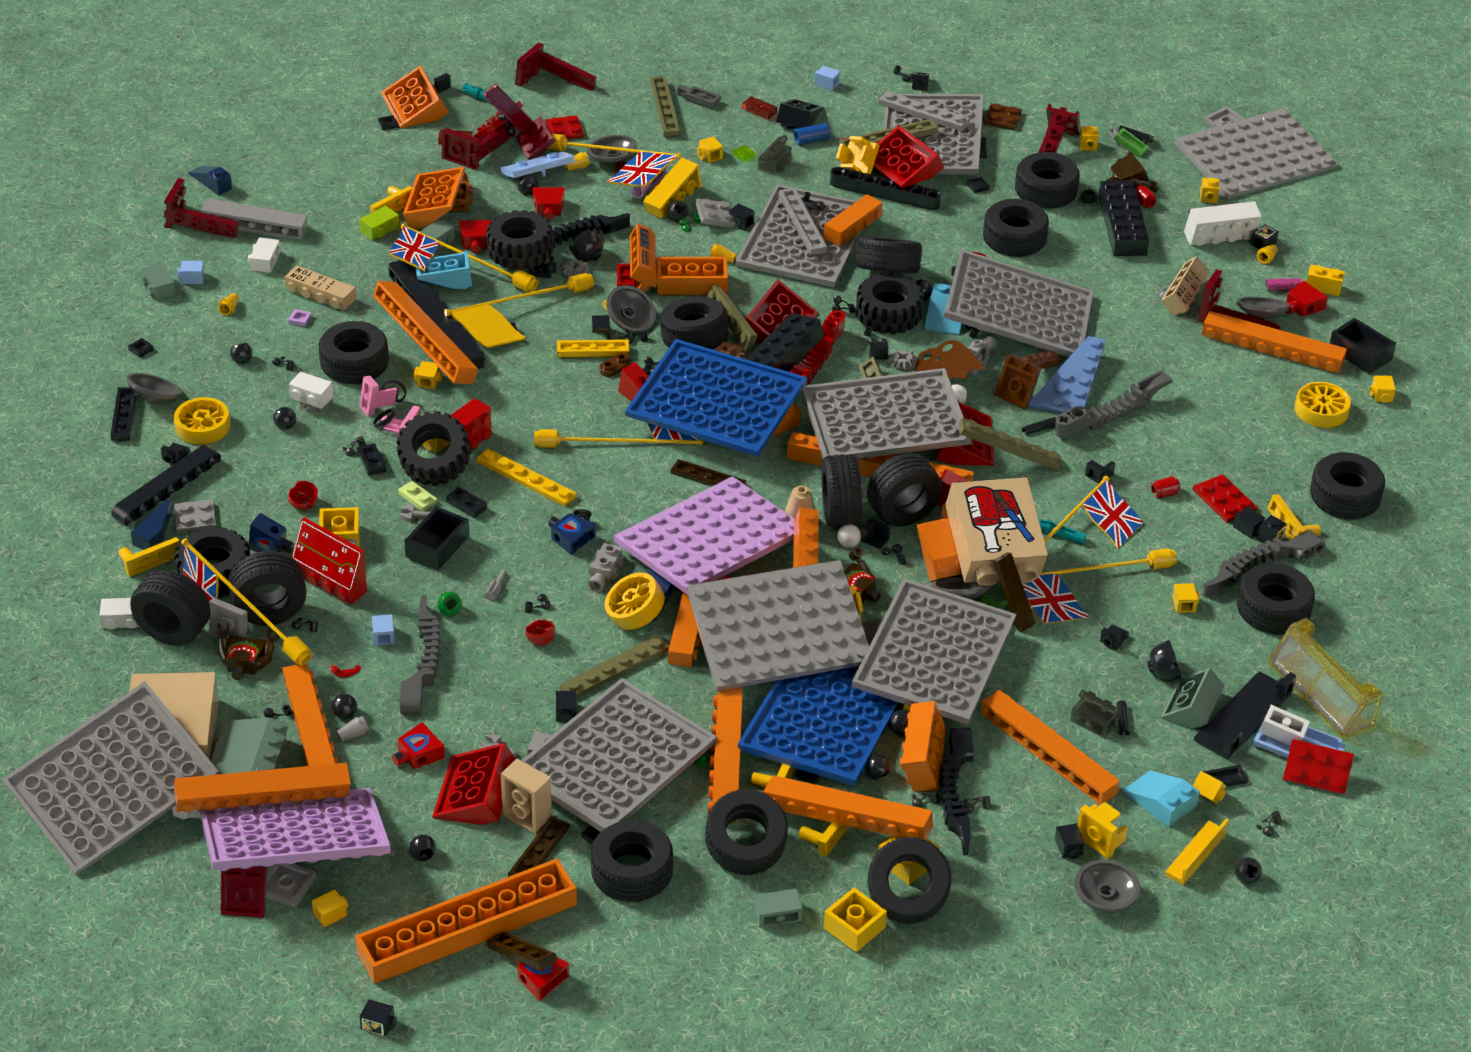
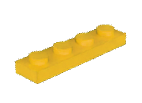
M557 340V357H614L621 353L629 356V340Z

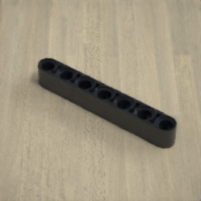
M834 167L830 171V185L832 187L928 210L940 208L941 193L936 189L914 184L901 188L889 178L842 167Z
M207 445L200 446L118 502L112 508L111 516L128 526L130 522L136 521L143 516V513L149 512L156 507V504L169 498L172 493L185 487V484L198 478V475L202 472L205 473L215 463H219L221 454Z

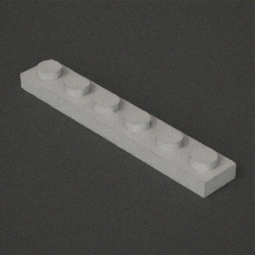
M886 91L878 99L879 105L925 120L932 119L934 123L958 131H962L970 124V118L961 114L894 94L893 92Z
M796 189L779 190V197L810 255L826 253L827 246Z

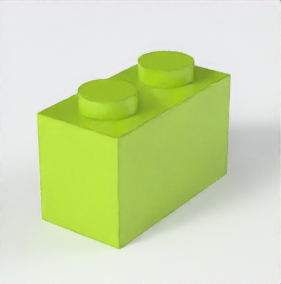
M387 206L359 219L360 232L372 241L382 238L385 234L395 231L399 227V215Z

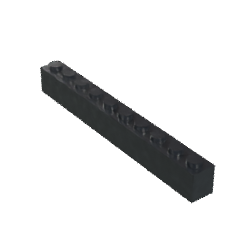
M401 260L388 263L389 277L392 281L396 282L478 369L484 368V361L486 360L484 352L479 350L476 342L471 340L468 332L464 331L460 322L451 315L445 316L444 310L447 309L445 303L431 289L429 282L417 279L416 267Z

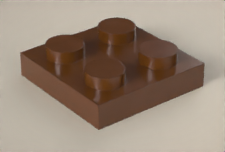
M991 103L984 119V125L1016 130L1022 109Z

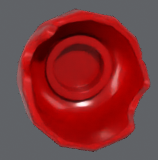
M297 481L288 493L289 503L300 511L311 509L316 504L318 498V488L309 481Z
M542 619L532 622L525 628L528 641L535 646L549 644L554 639L556 633L554 623Z

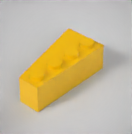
M681 158L675 163L670 172L645 197L643 201L645 212L662 219L668 214V206L672 201H684L686 195H692L695 188L702 187L699 165L685 158Z

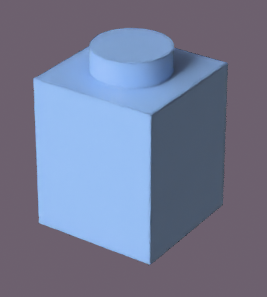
M823 65L814 75L815 85L833 90L840 83V71Z
M203 261L181 262V268H178V278H181L182 284H203Z
M392 614L372 616L374 645L395 644Z

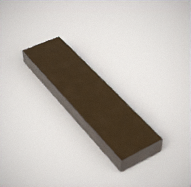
M678 459L670 470L671 474L708 486H714L732 477L731 475ZM734 477L735 479L746 485L747 480Z
M1006 552L995 559L993 563L1010 611L1016 614L1014 621L1018 631L1023 632L1036 624L1012 553Z
M551 816L508 872V877L543 864L568 831L570 824Z
M505 932L486 941L489 949L538 970L558 961L556 953Z

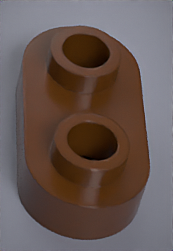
M623 353L618 354L601 363L599 372L605 377L614 376L631 364V358Z

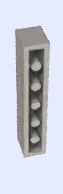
M206 198L201 209V213L237 221L238 230L302 239L307 228V215L209 198Z

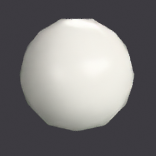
M959 384L951 385L957 401L965 404L967 398L966 388Z
M852 524L844 525L838 531V542L845 548H853L860 543L861 532Z

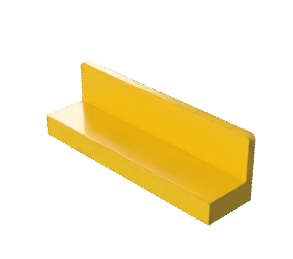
M1226 818L1220 826L1208 821L1165 871V876L1184 885L1225 837L1229 819Z

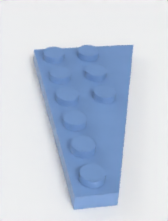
M1088 336L1028 403V407L1058 414L1075 406L1085 408L1106 340Z

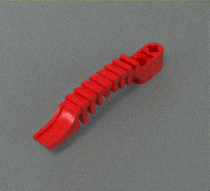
M835 310L827 316L822 324L825 337L806 355V359L804 358L797 366L794 365L793 370L790 371V373L807 377L806 385L810 384L811 380L815 378L818 370L821 369L825 360L832 353L834 343L844 332L846 319L844 312Z

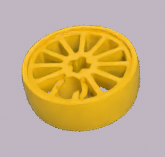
M1312 382L1304 385L1298 391L1295 400V412L1298 417L1307 424L1320 428H1332L1343 424L1347 420L1351 408V399L1348 393L1341 387L1328 382Z
M199 397L188 400L175 411V431L180 439L190 444L204 445L214 443L228 434L231 427L230 412L223 402L214 398Z
M634 573L622 578L610 589L605 599V610L613 623L624 630L638 629L650 623L659 614L665 601L664 592L656 579L647 573Z

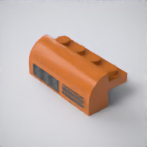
M638 223L630 234V277L634 279V287L647 292L650 286L654 288L657 286L656 235L650 228Z

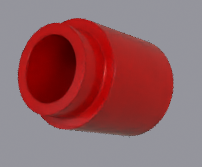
M1139 185L1135 188L1139 203L1144 208L1153 207L1156 204L1157 196L1146 186Z
M1174 476L1156 480L1151 484V491L1156 493V498L1176 495L1180 490V482Z

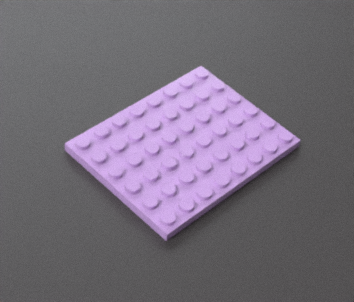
M732 476L614 535V542L687 594L686 589L688 585L716 581L793 541L795 518Z
M370 788L350 789L349 796L342 798L330 797L320 800L308 799L299 802L287 801L278 804L266 803L256 806L245 805L235 808L223 807L213 810H199L213 870L226 871L229 868L248 869L252 866L261 865L270 867L274 864L282 863L291 865L303 861L312 863L324 859L338 860L346 857L360 858L367 855L382 856L390 853V843Z

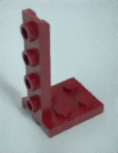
M540 42L517 60L515 85L519 87L524 83L527 84L530 78L536 76L542 68L581 88L590 91L595 89L596 76L544 52V44Z
M496 83L483 93L484 97L520 131L516 139L528 160L537 158L556 142L541 116L534 121Z
M1048 104L1046 108L1048 128L1039 152L1057 153L1065 132L1071 136L1075 134L1080 135V112L1072 113L1068 112L1067 108L1060 107V109L1052 108L1051 104Z
M504 123L481 140L445 128L442 130V159L476 170L481 159L507 142L511 137H514L516 133L515 126H512L515 130L513 135L507 133V126Z
M177 178L164 200V204H166V210L164 211L166 222L164 227L171 228L172 224L220 236L237 238V221L185 209L186 200H184V196L187 187L184 186L185 179Z
M1218 269L1214 271L1204 286L1198 321L1204 323L1209 311L1280 330V325L1216 305L1221 296L1219 288L1222 287L1224 279L1221 278L1223 271Z
M261 865L252 866L248 869L229 868L226 871H221L220 915L265 917L267 867Z

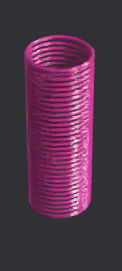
M1266 279L1268 283L1267 292H1273L1272 290H1292L1293 286H1297L1302 282V279Z

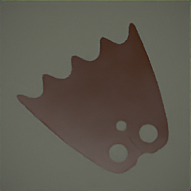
M949 340L936 348H929L920 352L914 372L945 368L949 380L956 377L965 379L971 370H984V367L974 353L957 340ZM948 344L953 345L950 350L942 351L944 346ZM932 353L929 359H922L924 354Z

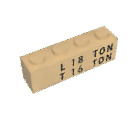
M1197 256L1183 264L1161 300L1173 315L1184 314L1189 310L1190 303L1195 300L1194 296L1201 290V285L1207 280L1206 277L1210 271Z
M295 266L285 276V287L289 292H295L305 298L317 300L319 303H325L335 309L345 311L356 300L354 286L305 268Z

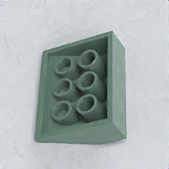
M272 718L225 721L213 752L211 763L219 771V774L275 769L289 723Z

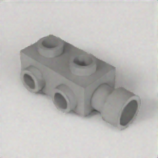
M987 336L983 340L973 341L968 349L974 353L983 366H986L987 360L990 358L989 352L996 347L997 343L993 337ZM979 369L971 370L968 374L976 375L979 373Z
M604 543L602 548L597 550L595 561L591 562L589 566L591 578L588 582V587L590 590L601 592L605 582L610 583L611 579H616L618 575L617 566L622 567L624 563L622 547Z

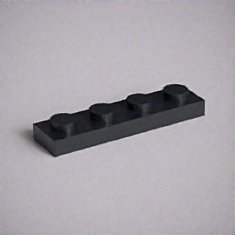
M130 387L117 388L110 435L111 441H130L137 396Z

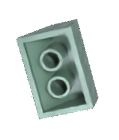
M1211 668L1180 678L1160 718L1190 729L1205 726L1208 723L1211 712L1215 708L1217 699L1221 695L1224 684Z

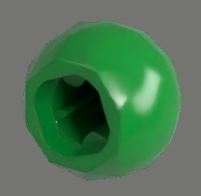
M445 592L438 598L437 607L443 615L455 616L462 608V600L455 592Z

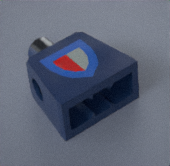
M259 513L250 524L248 543L250 550L257 552H280L283 550L291 553L295 543L286 539V527L262 513Z
M571 513L562 519L553 516L548 522V526L551 527L552 540L570 555L596 537L595 523Z

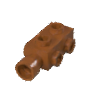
M465 172L452 207V212H469V205H473V185H469L468 175Z

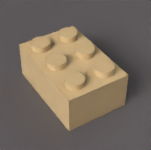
M516 759L501 773L502 814L504 817L537 834L552 816L551 777L531 767L528 763Z

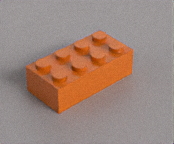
M657 257V295H708L713 284L720 285L727 295V257Z
M935 701L911 704L910 712L907 714L908 727L905 728L906 740L902 744L903 757L900 758V767L905 771L906 781L911 785L913 791L938 790L947 729Z

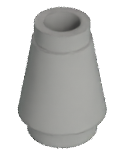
M356 716L337 730V733L343 742L366 735L365 733L369 731V727L363 716L359 718Z

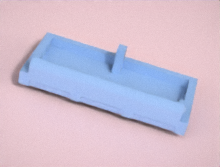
M560 151L501 167V172L508 179L538 171L544 177L546 176V169L575 162L574 155Z
M1309 726L1302 739L1304 742L1344 751L1346 745L1342 743V739ZM1259 732L1253 740V746L1288 758L1289 745Z

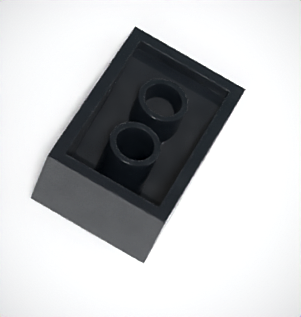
M793 98L780 103L776 122L781 123L780 126L786 128L792 126L798 129L812 126L823 107Z

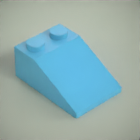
M468 252L432 257L427 263L425 271L416 268L418 280L452 289L473 287Z
M934 284L924 330L959 335L962 323L944 318L951 285Z
M1152 770L1122 790L1124 794L1167 827H1170L1195 809L1200 794L1199 790L1184 779Z

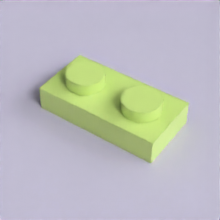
M413 481L398 489L399 495L421 511H425L437 503V498Z

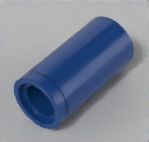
M826 123L794 129V140L798 142L797 145L828 140L830 138L829 127Z

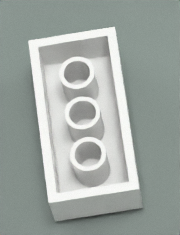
M1255 201L1194 208L1190 210L1184 233L1190 246H1202L1207 243L1218 244L1224 241L1234 242L1241 239L1251 240L1253 232L1258 229L1261 214Z

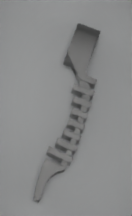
M1159 371L1138 381V387L1134 383L1130 385L1131 393L1128 390L1124 391V398L1119 395L1117 402L1113 399L1110 401V405L1108 403L1103 404V407L1098 405L1097 410L1092 406L1089 412L1084 407L1075 406L1056 417L1055 434L1059 438H1068L1087 427L1095 430L1096 426L1101 427L1104 424L1117 420L1119 417H1124L1125 414L1129 415L1131 411L1135 412L1138 410V407L1142 408L1145 406V403L1150 402L1157 391L1173 382L1172 378L1163 371Z
M1307 531L1287 542H1283L1277 537L1273 539V542L1267 540L1264 545L1260 543L1257 547H1251L1249 551L1247 549L1244 550L1243 554H1236L1235 558L1233 556L1230 557L1229 561H1223L1222 565L1219 566V574L1214 579L1203 584L1204 593L1202 595L1208 597L1231 586L1226 581L1228 579L1235 584L1238 583V578L1242 577V572H1247V567L1249 569L1253 568V563L1256 566L1260 565L1261 561L1266 564L1269 562V558L1276 562L1279 557L1296 559L1301 562L1305 558L1308 559L1322 552L1326 543L1312 531Z
M422 595L419 623H417V627L420 630L419 638L424 637L423 644L425 649H423V653L425 656H421L422 663H417L416 667L419 671L407 680L401 681L400 714H421L423 687L425 685H434V678H436L440 650L439 621H437V616L428 611L427 595Z

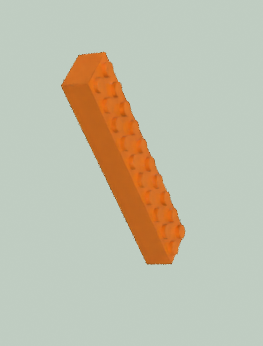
M557 858L355 935L356 951L373 983L376 984L489 940L502 932L507 933L576 906L577 888Z

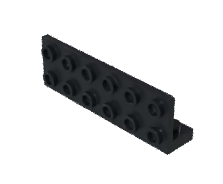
M1260 671L1257 672L1194 736V741L1228 760L1263 724L1270 706L1279 707L1293 693L1297 675L1289 672L1284 678L1281 677L1277 681Z

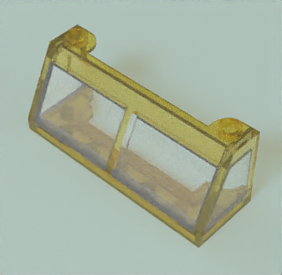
M1308 618L1291 624L1269 658L1268 664L1280 677L1284 678L1289 672L1297 675L1294 691L1342 740L1375 727L1383 693L1372 684L1359 685L1310 636L1314 633L1315 626Z

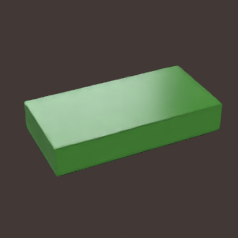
M1124 128L1114 137L1116 142L1138 157H1141L1149 148Z

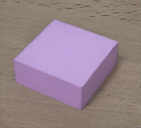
M294 309L288 319V323L305 327L312 314L311 312Z

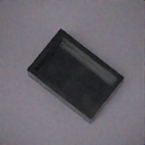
M1356 318L1351 319L1334 330L1329 343L1347 348L1345 359L1369 374H1372L1393 360L1396 342Z
M436 506L404 540L405 557L439 571L470 536L469 519Z

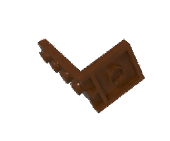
M1051 350L1020 358L1011 354L1007 355L994 396L1026 409L1031 401L1041 369L1058 366L1063 358Z

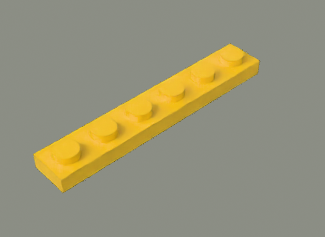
M489 448L476 458L477 463L564 507L577 497L576 492Z

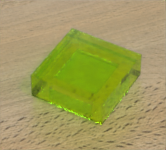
M746 145L732 150V154L741 162L755 157V152Z

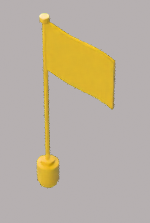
M578 274L570 276L566 285L454 310L445 309L444 313L446 317L451 315L460 322L482 346L486 348L526 340V337L515 330L506 318L491 306L492 304L568 288L569 291L572 290L573 293H578L594 287V279L591 274Z

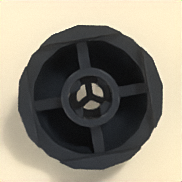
M593 228V231L588 229L580 233L573 240L575 242L573 247L571 244L569 246V251L577 260L588 262L591 260L596 261L601 257L604 242L601 235Z
M1170 640L1156 645L1150 652V661H1147L1150 673L1154 672L1156 677L1163 681H1173L1182 678Z

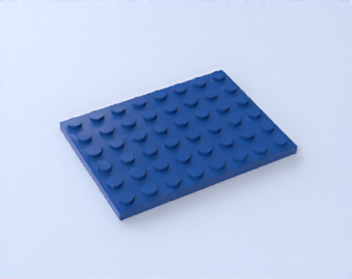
M675 339L625 410L626 417L759 457L806 385L807 377Z
M860 666L777 680L738 742L737 748L748 754L781 764L791 765V767L855 787L866 767L868 759L872 756L889 725L891 715L897 710L900 702L851 687Z

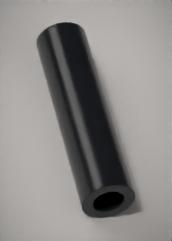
M1056 417L1023 426L1022 432L1028 435L1054 427Z
M1120 700L1116 703L1119 734L1123 735L1125 731V735L1129 736L1127 703Z

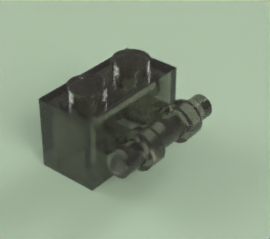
M786 135L778 137L758 158V170L776 176L784 170L787 163H791L793 158L791 154L792 147L785 145L788 140Z
M1082 689L1078 694L1081 699L1072 707L1070 721L1105 739L1118 725L1120 712L1117 711L1118 708L1112 705V702L1107 699L1102 700L1096 697L1095 693Z

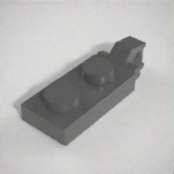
M680 84L677 87L678 96L712 109L721 101L720 95L696 86L689 88Z

